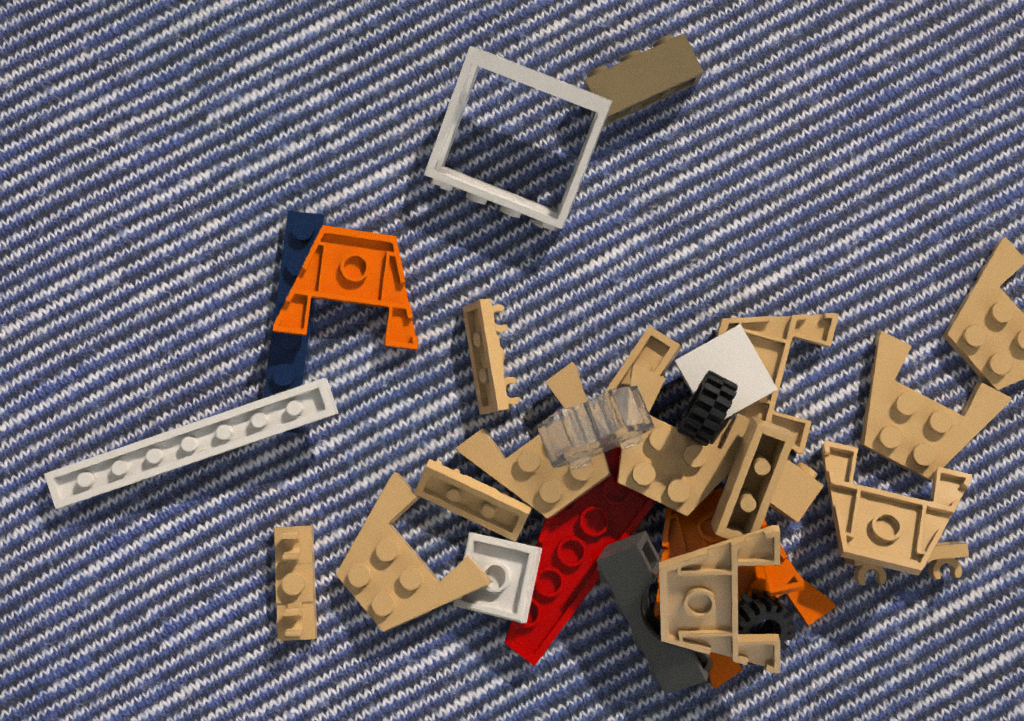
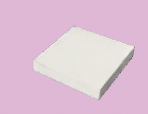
M741 324L674 360L692 395L709 370L737 384V393L732 400L733 403L730 409H728L725 419L778 390Z
M469 532L463 559L471 556L493 582L489 586L455 600L453 606L519 623H527L542 548Z

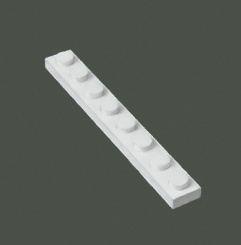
M322 378L59 468L44 475L54 507L59 509L339 413L327 378Z

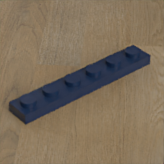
M288 211L274 322L322 225L326 226L327 217L325 215ZM311 299L306 336L272 332L263 398L305 384L316 299ZM299 427L286 432L299 433Z

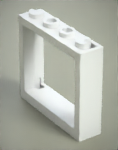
M470 46L424 175L433 178L432 183L440 186L441 189L452 191L453 187L466 191L465 197L474 202L486 205L487 200L499 204L501 205L499 210L509 216L520 218L522 213L534 218L533 224L540 228L544 227L554 231L555 227L562 229L567 221L613 101L477 47ZM480 67L596 112L558 211L445 166Z

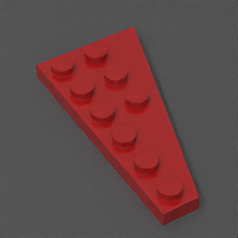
M598 429V435L611 475L551 519L545 517L536 547L542 548L527 623L511 621L504 641L507 646L533 666L537 664L599 580L600 575L596 560L605 546L630 537L656 502L617 482L621 447Z

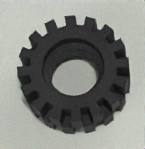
M709 370L688 403L686 411L681 418L682 420L678 425L677 432L703 446H707L713 439L715 432L720 428L722 420L724 421L726 413L733 403L732 400L738 389L737 384Z
M758 589L752 590L751 597L747 592L740 594L742 600L738 602V634H748L749 630L756 623L766 620L759 630L751 634H779L780 649L785 651L788 648L785 640L792 641L794 635L791 630H795V624L792 621L793 617L776 596L770 597L769 591L763 590V593H761Z

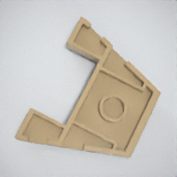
M1006 237L995 243L991 256L976 276V282L969 294L964 297L943 334L947 342L986 385L996 390L1024 379V313L1000 288V285L1024 265V257Z
M824 313L816 315L801 314L778 317L763 316L721 319L716 337L741 324L778 389L736 412V414L739 413L749 419L753 416L788 429L796 437L791 451L804 454L812 421L775 412L774 408L792 338L826 348L830 347L839 314Z
M880 331L875 337L874 346H876L874 363L871 364V386L869 399L866 400L860 446L925 480H932L937 467L944 468L1010 402L1011 397L980 382L976 383L961 414L937 403L895 380L912 346L884 331Z
M573 362L545 381L567 411V414L509 457L505 458L484 428L456 447L459 453L547 519L554 517L611 475L598 431L595 428L590 412L589 402L581 383L579 370Z
M634 363L630 373V386L617 482L688 516L730 473L750 419L739 413L735 414L720 448L711 444L703 446L678 433V428L649 414L666 378Z
M825 440L821 453L840 557L919 576L943 534L948 521L955 512L960 499L969 486L972 474L937 467L933 476L930 501L853 483L858 448Z
M397 472L391 475L336 573V576L383 632L405 624L449 602L458 600L471 592L489 586L493 582L471 556L464 558L441 581L393 526V523L420 498L414 494L415 491Z
M771 525L658 562L660 634L662 642L708 655L710 652L732 657L733 662L744 665L750 662L764 666L765 671L780 673L779 634H738V566L780 565V529L778 525Z

